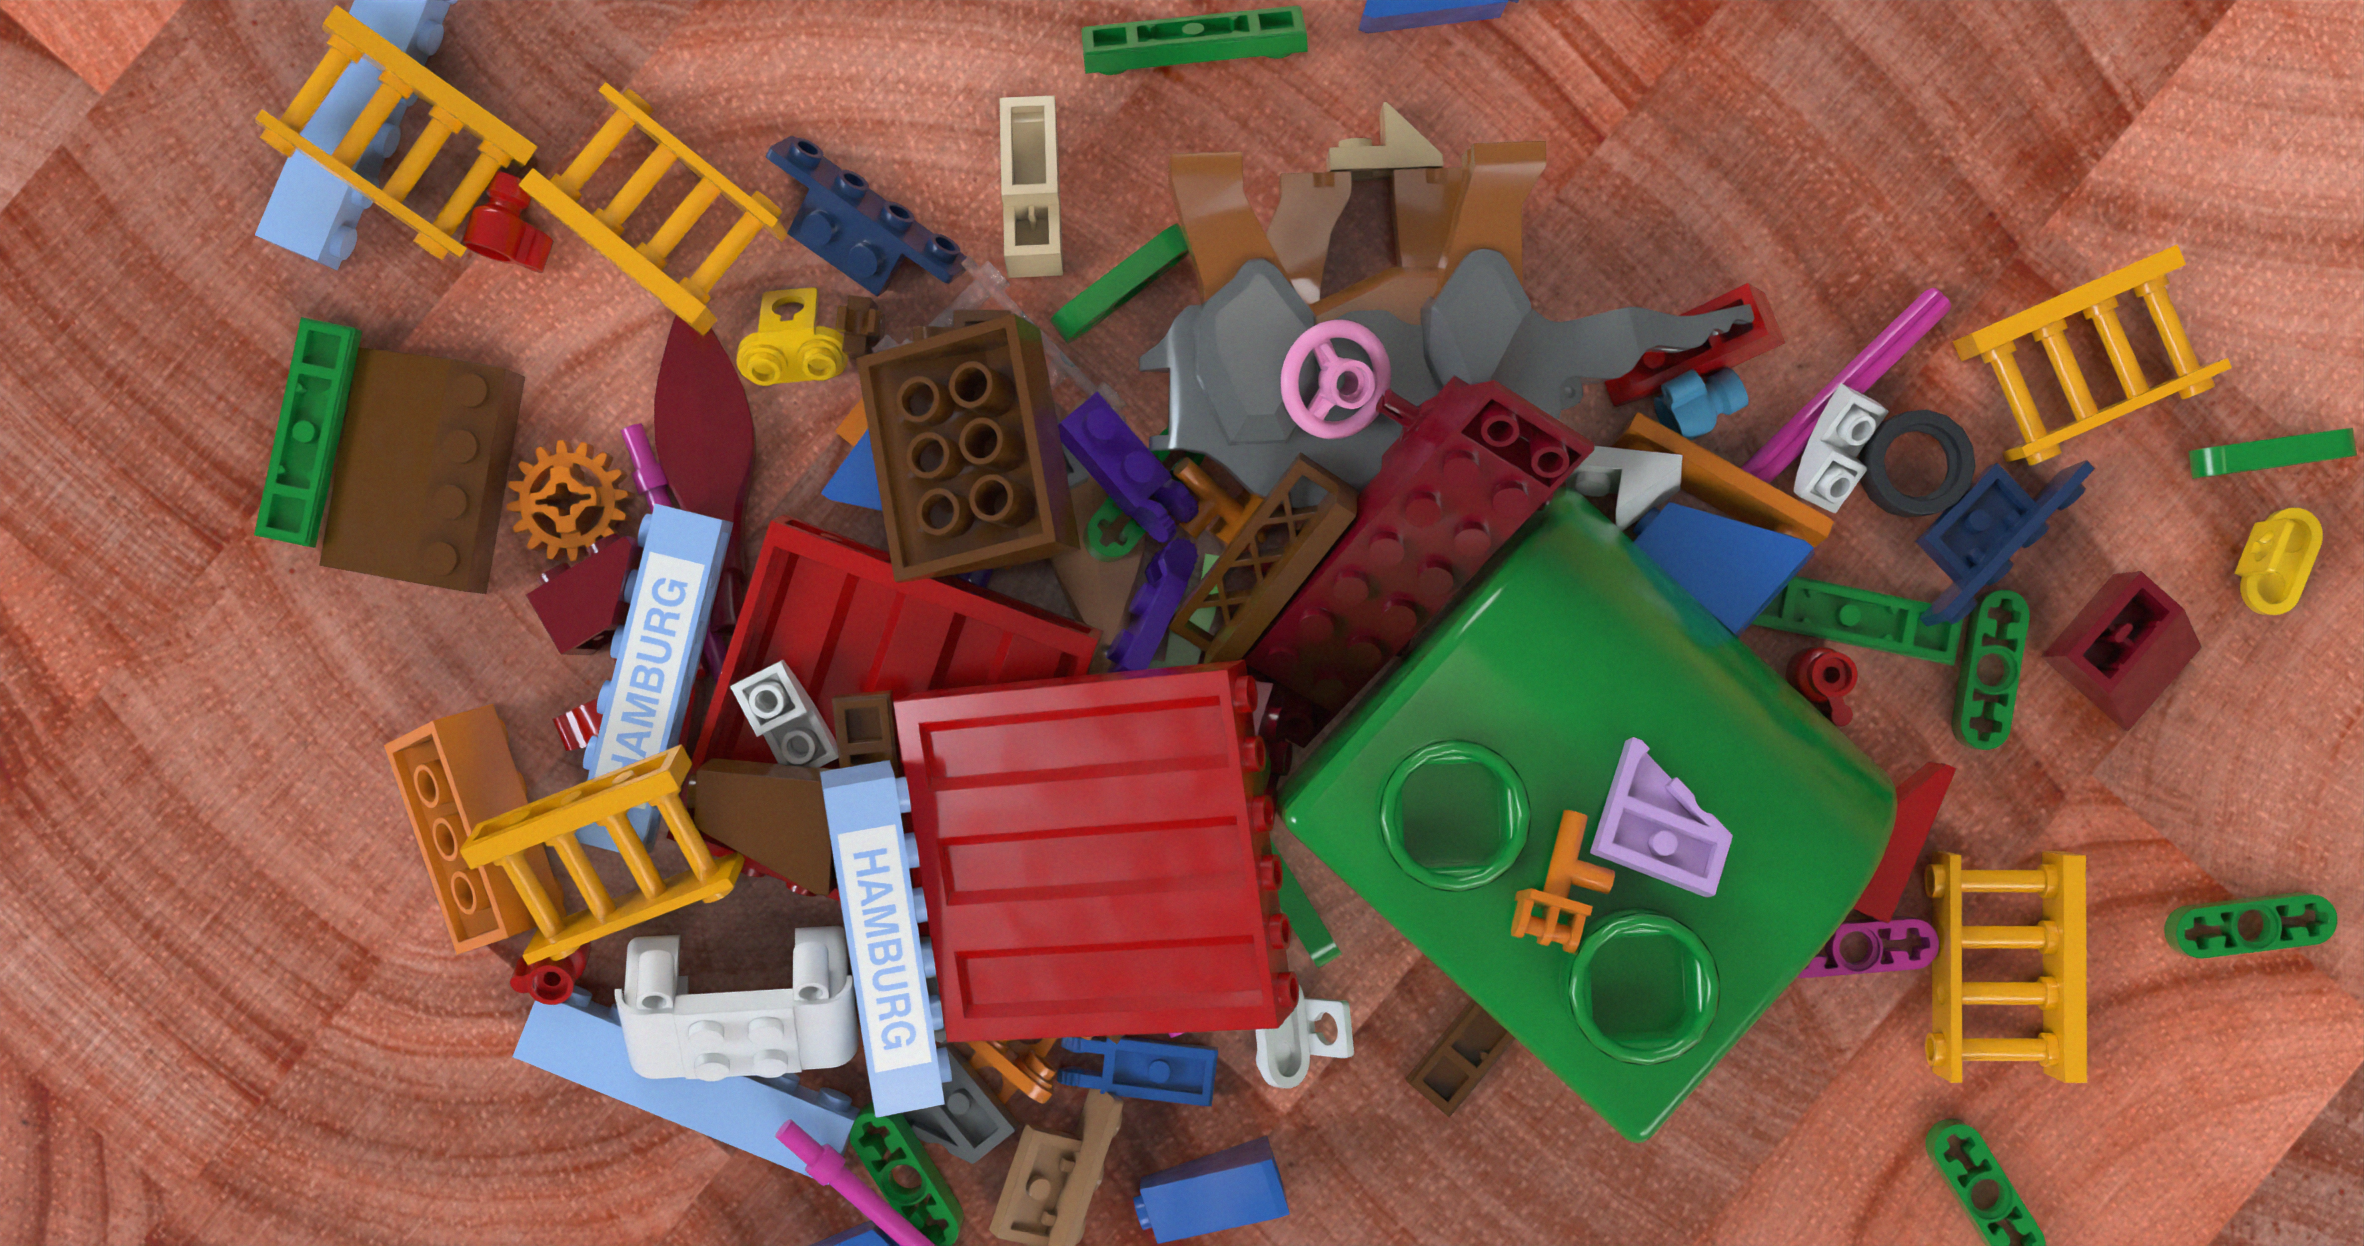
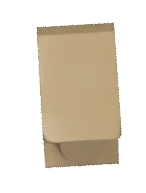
M1387 102L1383 103L1379 115L1381 146H1372V140L1367 138L1345 139L1339 141V147L1329 148L1326 159L1327 172L1351 171L1352 181L1388 180L1393 170L1438 169L1443 167V154Z

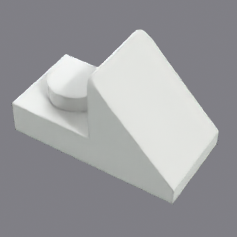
M1594 446L1595 450L1566 479V487H1572L1584 495L1597 497L1608 493L1618 494L1616 526L1623 531L1643 517L1653 507L1659 506L1680 491L1683 455Z

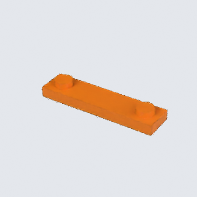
M1636 412L1621 429L1611 446L1612 448L1683 455L1680 488L1743 523L1805 540L1813 548L1828 537L1834 524L1831 518L1640 412Z

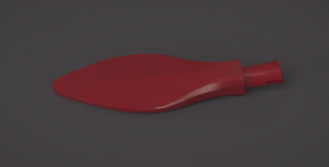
M675 315L668 335L654 398L655 445L661 468L682 510L734 522L712 608L711 624L709 625L711 634L731 636L734 633L743 606L741 583L747 580L744 534L746 511L756 459L755 428L745 389L712 328L703 336L678 315Z

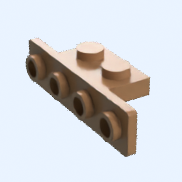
M1090 1088L1075 1134L1028 1123L1025 1124L989 1229L996 1238L1033 1246H1075L1080 1242L1085 1231V1215L1093 1192L1098 1189L1103 1179V1163L1111 1139L1118 1133L1122 1123L1123 1100L1119 1096L1106 1091L1105 1094H1100V1089Z

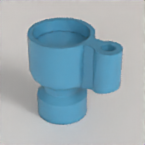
M1726 367L1709 376L1706 384H1704L1697 372L1691 369L1661 385L1663 394L1654 398V408L1660 424L1692 441L1713 430L1716 426L1717 416L1720 413L1730 415L1747 407L1749 401L1741 379L1730 367Z

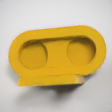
M817 288L767 291L762 294L758 332L746 336L738 346L736 362L739 371L744 377L757 385L769 386L772 384L812 380L824 381L838 376L845 370L849 355L842 351L844 336L832 328L816 326L819 299ZM786 303H800L804 305L802 310L794 314L793 320L782 321L781 315L774 313L779 306Z
M2286 508L2272 513L2265 521L2255 522L2234 573L2242 577L2240 582L2241 596L2245 604L2252 611L2261 615H2280L2290 611L2298 603L2323 541L2321 524L2311 512L2302 508Z

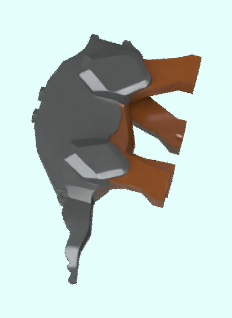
M1546 141L1474 143L1471 149H1467L1462 154V167L1393 170L1391 177L1388 179L1397 267L1388 268L1321 300L1320 293L1332 229L1352 195L1351 171L1281 173L1278 183L1279 203L1265 234L1243 190L1242 151L1170 154V160L1168 161V188L1197 274L1201 305H1188L1174 319L1166 336L1155 347L1139 358V371L1169 373L1168 435L1150 436L1149 451L1181 450L1204 454L1221 465L1249 493L1262 498L1267 496L1301 452L1356 488L1359 495L1380 472L1382 455L1400 436L1403 426L1384 414L1379 413L1369 426L1352 436L1340 439H1324L1309 434L1294 422L1285 408L1281 394L1280 382L1283 363L1294 342L1305 331L1319 323L1330 320H1349L1359 323L1373 332L1383 344L1391 365L1390 389L1415 406L1436 396L1455 375L1470 385L1495 380L1558 420L1561 410L1574 407L1580 403L1583 397L1582 384H1598L1623 376L1634 368L1645 352L1677 353L1698 347L1705 343L1709 336L1728 332L1733 323L1743 325L1752 322L1754 314L1751 304L1695 316H1675L1641 307H1625L1575 320L1554 322L1533 310L1523 290L1522 204L1546 167ZM1346 338L1330 339L1338 357L1363 362L1373 371L1368 354L1358 343ZM1313 350L1305 358L1299 373V392L1306 408L1319 389L1318 376L1321 369ZM1344 372L1337 379L1338 390L1345 383ZM1334 405L1324 420L1340 421L1347 419L1359 411L1362 406L1356 409H1346ZM1302 474L1290 490L1293 508L1318 505L1328 491Z

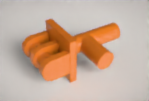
M1188 457L1180 461L1174 469L1173 474L1200 498V501L1197 503L1199 506L1198 515L1190 522L1185 523L1183 521L1179 524L1194 539L1198 538L1218 514L1220 518L1209 532L1228 546L1263 501L1262 498L1249 493L1246 489L1234 499ZM1273 524L1262 525L1257 532L1258 542L1262 545L1268 539L1264 534ZM1248 543V545L1241 553H1244L1246 549L1249 550L1250 543Z
M1571 810L1563 811L1543 892L1531 888L1517 891L1515 901L1518 902L1511 927L1512 936L1523 938L1526 933L1537 936L1538 944L1548 946L1551 941L1563 944V951L1572 954L1576 952L1581 940L1586 916H1591L1593 906L1568 899L1571 884L1603 894H1609L1615 878L1614 870L1578 860L1588 820L1587 815ZM1533 906L1543 909L1541 918L1531 915ZM1559 914L1569 916L1567 925L1557 923Z

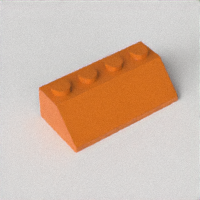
M494 704L433 720L384 745L457 955L538 927L503 866H495L493 862L471 870L459 851L478 823L528 804L526 782L522 774L516 770L508 747V731L504 722L498 718ZM542 842L527 848L523 854L560 917L563 918L567 916L563 904V888L559 880L553 876L545 853L546 844Z

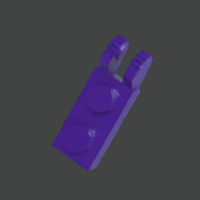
M1098 391L1058 424L1061 442L1127 516L1131 514L1154 540H1158L1159 543H1165L1171 540L1177 533L1175 521L1171 519L1166 510H1169L1176 520L1178 519L1185 523L1190 522L1198 515L1199 506L1193 498L1194 496L1189 494L1188 489L1182 483L1170 479L1172 475ZM1153 494L1160 503L1149 500L1148 498Z
M1178 537L1169 542L1168 546L1156 552L1155 556L1151 558L1152 561L1145 570L1148 583L1146 582L1140 587L1129 606V612L1133 613L1134 617L1128 629H1122L1116 635L1106 653V658L1112 661L1106 673L1148 668L1188 585V580L1195 568L1194 564L1198 562L1196 560L1199 556L1197 555L1198 549L1195 548V543L1192 544L1190 542V539L1186 540L1185 537L1182 539Z

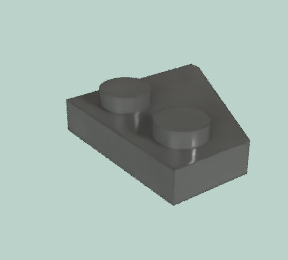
M946 1039L936 1047V1049L947 1048L952 1081L942 1083L945 1104L903 1112L902 1114L918 1139L929 1144H941L950 1154L974 1164L1012 1134L1020 1123L952 1042H947Z

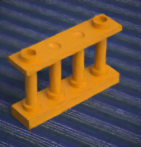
M335 5L322 25V30L331 36L326 42L330 47L329 51L280 120H277L263 109L259 112L255 121L265 129L259 138L289 158L297 150L417 231L418 234L413 242L443 261L448 253L455 258H461L467 248L451 237L500 167L507 169L510 163L519 168L525 166L537 149V146L341 7ZM361 58L382 71L377 79L382 84L330 156L300 134L349 64L352 62L357 65ZM413 93L432 106L428 113V116L432 119L384 188L380 190L351 169L401 98L408 100ZM463 128L482 141L477 148L481 154L431 224L402 203L450 134L458 135Z
M605 82L598 91L615 110L614 114L561 176L555 173L550 180H547L532 168L520 182L519 186L535 202L701 335L705 336L718 320L705 306L711 299L708 295L709 291L762 228L781 243L784 241L788 234L778 219L783 212L770 199L757 190L751 197L650 118L649 116L654 112V109L634 91L627 88L621 95ZM636 126L656 142L658 146L604 210L598 207L591 215L577 204L583 196L579 190L632 127ZM678 160L700 177L701 180L647 245L641 242L636 249L632 248L620 238L621 234L625 231V228L621 225L673 163ZM721 194L744 212V214L690 279L684 276L677 284L662 272L668 265L664 259L715 198Z
M2178 244L1953 341L1961 362L1980 354L1984 364L1991 363L2023 435L2024 443L2002 452L2006 462L2026 458L2029 466L2048 460L2062 453L2059 446L2060 442L2173 393L2179 392L2183 400L2207 391L2216 386L2212 376L2232 368L2228 358L2200 366L2165 288L2166 285L2170 284L2166 273L2187 265ZM2132 288L2137 298L2143 296L2178 375L2151 388L2148 387L2114 308L2119 306L2115 296ZM2081 310L2086 320L2092 318L2127 397L2100 410L2097 409L2063 330L2068 328L2064 318ZM2030 332L2035 342L2042 341L2076 418L2075 421L2050 432H2047L2012 354V352L2017 350L2013 340Z
M682 744L480 822L475 826L459 850L469 868L472 870L490 862H493L495 866H503L538 925L535 934L522 955L527 965L548 957L553 961L563 959L574 953L582 944L699 900H703L704 903L715 902L728 895L734 889L745 861L742 853L737 851L714 860L678 795L681 791V785L692 765ZM646 802L650 806H657L692 869L663 880L626 815L629 809ZM594 822L598 826H605L640 889L612 899L575 836L578 828ZM542 842L546 846H554L589 908L561 918L523 854L526 849Z
M1932 851V864L1926 866L1924 884L1927 896L1932 898V927L1939 940L1938 953L1932 961V1032H1929L1925 1039L1926 1059L1929 1066L1932 1067L1933 1073L1951 1083H1962V1061H2039L2043 1067L2044 1074L2061 1082L2087 1083L2086 855L2066 851H2042V864L2037 867V870H1961V855L1946 851ZM1962 892H2037L2042 898V920L2038 922L2037 926H1962ZM1962 948L2038 949L2043 954V977H2039L2037 982H1962ZM1962 1005H2038L2043 1010V1033H2040L2037 1038H1962Z

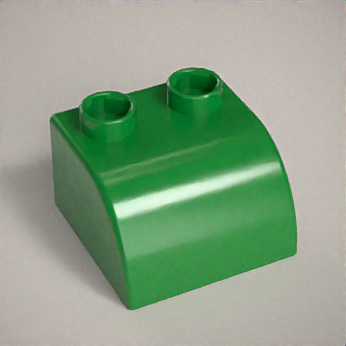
M1565 486L1557 488L1554 491L1550 504L1548 506L1545 505L1543 511L1536 510L1501 545L1413 641L1407 650L1403 652L1402 656L1392 664L1277 790L1276 813L1297 839L1623 1138L1632 1143H1643L1652 1138L1799 976L1840 927L1868 886L1884 856L1895 825L1898 803L1892 779L1878 764L1741 639L1713 616L1581 493L1572 487ZM1632 737L1642 740L1650 748L1646 753L1671 779L1677 777L1695 795L1698 806L1703 811L1713 814L1733 835L1714 896L1704 897L1590 853L1626 740ZM1564 810H1571L1588 816L1578 860L1615 871L1613 886L1609 894H1603L1571 884L1568 899L1593 906L1591 916H1586L1581 940L1574 954L1563 951V944L1551 941L1548 946L1537 943V936L1525 933L1523 938H1517L1511 935L1512 922L1518 902L1515 901L1517 891L1532 888L1543 892ZM1533 906L1531 915L1541 918L1543 909ZM1559 914L1557 923L1567 925L1569 916Z

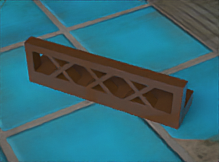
M1300 452L1171 618L1168 628L1205 651L1204 664L1241 660L1356 517L1358 490ZM1302 474L1328 491L1318 505L1293 508L1290 490ZM1283 500L1285 509L1275 510ZM1305 520L1301 527L1297 529L1296 521ZM1287 522L1290 540L1286 546L1260 550L1257 532L1262 525ZM1250 543L1251 552L1241 553ZM1272 562L1264 572L1263 563ZM1254 564L1257 582L1252 589L1228 592L1224 577L1230 567ZM1217 584L1218 593L1209 594ZM1231 604H1239L1232 613ZM1221 606L1225 623L1213 636L1189 621V619L1197 609Z

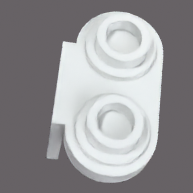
M1299 985L1298 1005L1278 1029H1256L1258 1049L1256 1064L1264 1080L1273 1087L1293 1088L1299 1085L1305 1078L1309 1068L1310 1055L1337 1058L1352 1057L1354 1055L1349 1003L1346 1000L1304 997ZM1325 1012L1329 1013L1337 1024L1338 1036L1334 1043L1327 1041L1322 1032H1315L1314 1021L1321 1020Z

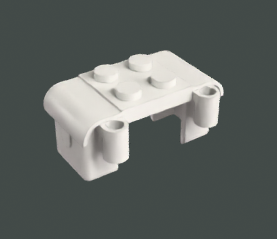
M841 926L795 928L793 989L688 995V976H679L680 934L635 937L628 944L624 998L622 989H615V999L631 1067L636 1073L645 1078L685 1077L686 1079H701L704 1081H719L726 1077L749 1075L774 1078L785 1073H797L806 1069L838 1067L851 1060L857 1052L859 1035L853 975H851L845 929Z

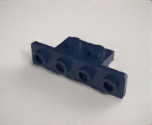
M790 136L770 146L766 158L809 188L787 234L878 297L887 291L905 256L946 284H950L968 270L972 263L971 259L960 252L959 246L952 239L942 234L932 233L915 221L914 215L906 207L896 202L887 201L869 188L868 182L859 174L850 170H842L825 158L823 151L813 142Z
M2088 460L2062 469L2033 499L1998 463L1986 467L1961 499L1953 506L1947 508L1915 541L1953 581L1919 617L1926 627L1948 621L1951 625L1955 624L1974 609L1977 601L1973 596L1985 584L1987 586L1995 584L2012 569L2014 563L2009 558L2021 546L2027 548L2038 541L2050 528V525L2046 522L2050 515L2056 509L2059 511L2066 509L2085 492L2086 488L2081 483L2095 469Z

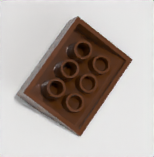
M1010 314L856 358L895 582L903 583L1029 563L1081 550L1039 327L1016 314Z
M359 347L319 566L446 589L487 594L525 377L502 367L450 358Z

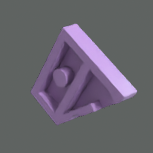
M1635 737L1626 740L1590 853L1704 897L1714 896L1733 835L1713 814L1703 811L1698 806L1695 795L1677 777L1671 779L1646 753L1650 748L1642 740Z

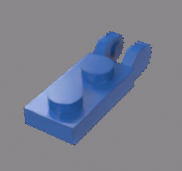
M1093 1036L1091 1040L1082 1037L1062 1038L1061 1047L1071 1052L1105 1054L1103 1073L1076 1066H1067L1066 1068L1058 1069V1083L1100 1089V1094H1105L1106 1091L1124 1097L1212 1106L1218 1047L1124 1036L1118 1044L1109 1038Z

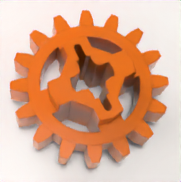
M558 440L556 454H553L547 448L539 446L535 449L539 460L536 465L524 461L518 464L526 477L523 482L509 481L508 487L519 492L520 495L518 501L506 504V508L508 511L521 513L522 519L512 528L515 533H532L527 544L529 549L539 551L548 544V559L560 561L567 549L570 561L581 562L585 556L584 548H588L598 540L617 533L619 538H622L619 531L614 527L617 521L631 522L632 516L621 510V503L634 499V494L621 490L618 487V484L623 482L628 476L626 471L621 469L608 470L614 458L612 455L602 451L593 459V445L581 441L574 453L570 442ZM580 465L591 470L600 480L602 487L589 485L585 481L584 471L580 470ZM550 474L551 479L544 486V488L540 492H538L541 483ZM571 492L590 498L580 500L579 503L571 505L570 511L551 505L553 503H561L562 500L570 498ZM604 510L597 525L590 530L591 521L600 511ZM539 516H547L556 522V531L561 533V538L548 531L542 524Z

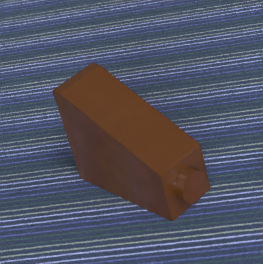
M711 758L697 769L696 774L691 775L687 789V805L689 808L695 809L694 824L697 829L816 895L829 896L837 886L820 772L835 769Z

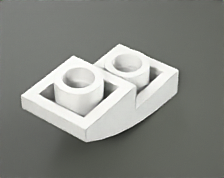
M1841 383L1826 405L1809 438L1797 472L1793 492L1813 504L1836 513L1867 471V467L1856 457L1889 411L1877 401Z
M784 660L730 686L756 736L764 735L779 764L819 768L839 758L836 740L813 701Z

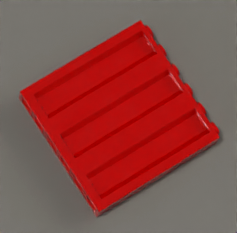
M783 514L770 521L693 754L692 765L687 773L680 794V799L694 823L695 809L689 808L687 805L688 783L691 775L696 774L697 769L711 758L779 764L764 735L756 736L730 686L781 660H784L799 680L837 742L832 698L835 695L893 690L895 702L918 691L1088 675L1104 631L952 575L897 583L894 580L890 552ZM898 735V743H899V752H900V761H901L902 777H905L904 766H903V760H902V754H901V747H900V741H899V735ZM839 758L819 768L840 769ZM906 812L908 832L912 833L914 829L911 812ZM669 829L666 838L676 841ZM697 829L712 857L714 855L722 858L737 852V850ZM742 854L745 861L740 873L752 877L768 875L785 881L786 887L797 894L808 897L817 896L815 893ZM920 867L913 868L915 888H923ZM837 884L830 895L826 897L839 901L838 905L841 908ZM928 921L917 923L919 935H922L923 932L930 935Z
M1245 660L918 691L893 702L904 773L911 803V817L919 856L920 874L947 1042L1278 1029L1294 1011L1299 1001V983L1296 973L1289 971L1286 949L1289 948L1291 942V926L1288 915L1280 911L1278 890L1282 887L1283 870L1278 854H1272L1269 831H1272L1274 827V806L1271 797L1264 795L1261 772L1264 771L1266 766V749L1263 738L1255 733L1253 712L1257 709L1258 692L1253 676H1247Z

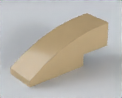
M1055 95L1000 98L1001 196L1004 221V258L1008 278L1062 276V223Z

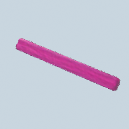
M1934 287L1924 291L1761 447L1741 469L1768 484L1773 481L1805 450L1818 419L1839 385L1842 383L1863 394L1950 311L1951 303L1948 298Z

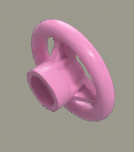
M1349 320L1325 321L1305 331L1291 346L1283 363L1280 386L1285 408L1299 427L1316 437L1340 439L1352 436L1365 429L1379 415V412L1376 411L1378 400L1382 394L1385 396V391L1390 389L1391 365L1381 341L1368 328ZM1346 338L1358 343L1368 354L1373 371L1363 362L1338 357L1330 339ZM1313 350L1321 369L1318 376L1319 389L1306 408L1299 392V373L1305 358ZM1344 372L1345 383L1338 390L1337 379ZM1334 405L1346 409H1356L1362 406L1359 411L1347 419L1340 421L1324 420Z

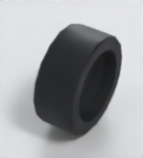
M1927 409L1903 412L1882 422L1862 448L1858 458L1867 467V471L1860 479V483L1869 499L1885 512L1904 518L1937 514L1956 504L1969 489L1976 467L1974 448L1964 429L1949 416ZM1919 431L1931 435L1939 441L1946 454L1947 473L1945 480L1936 491L1927 496L1912 497L1902 494L1892 486L1886 475L1884 458L1887 448L1895 438L1906 432Z

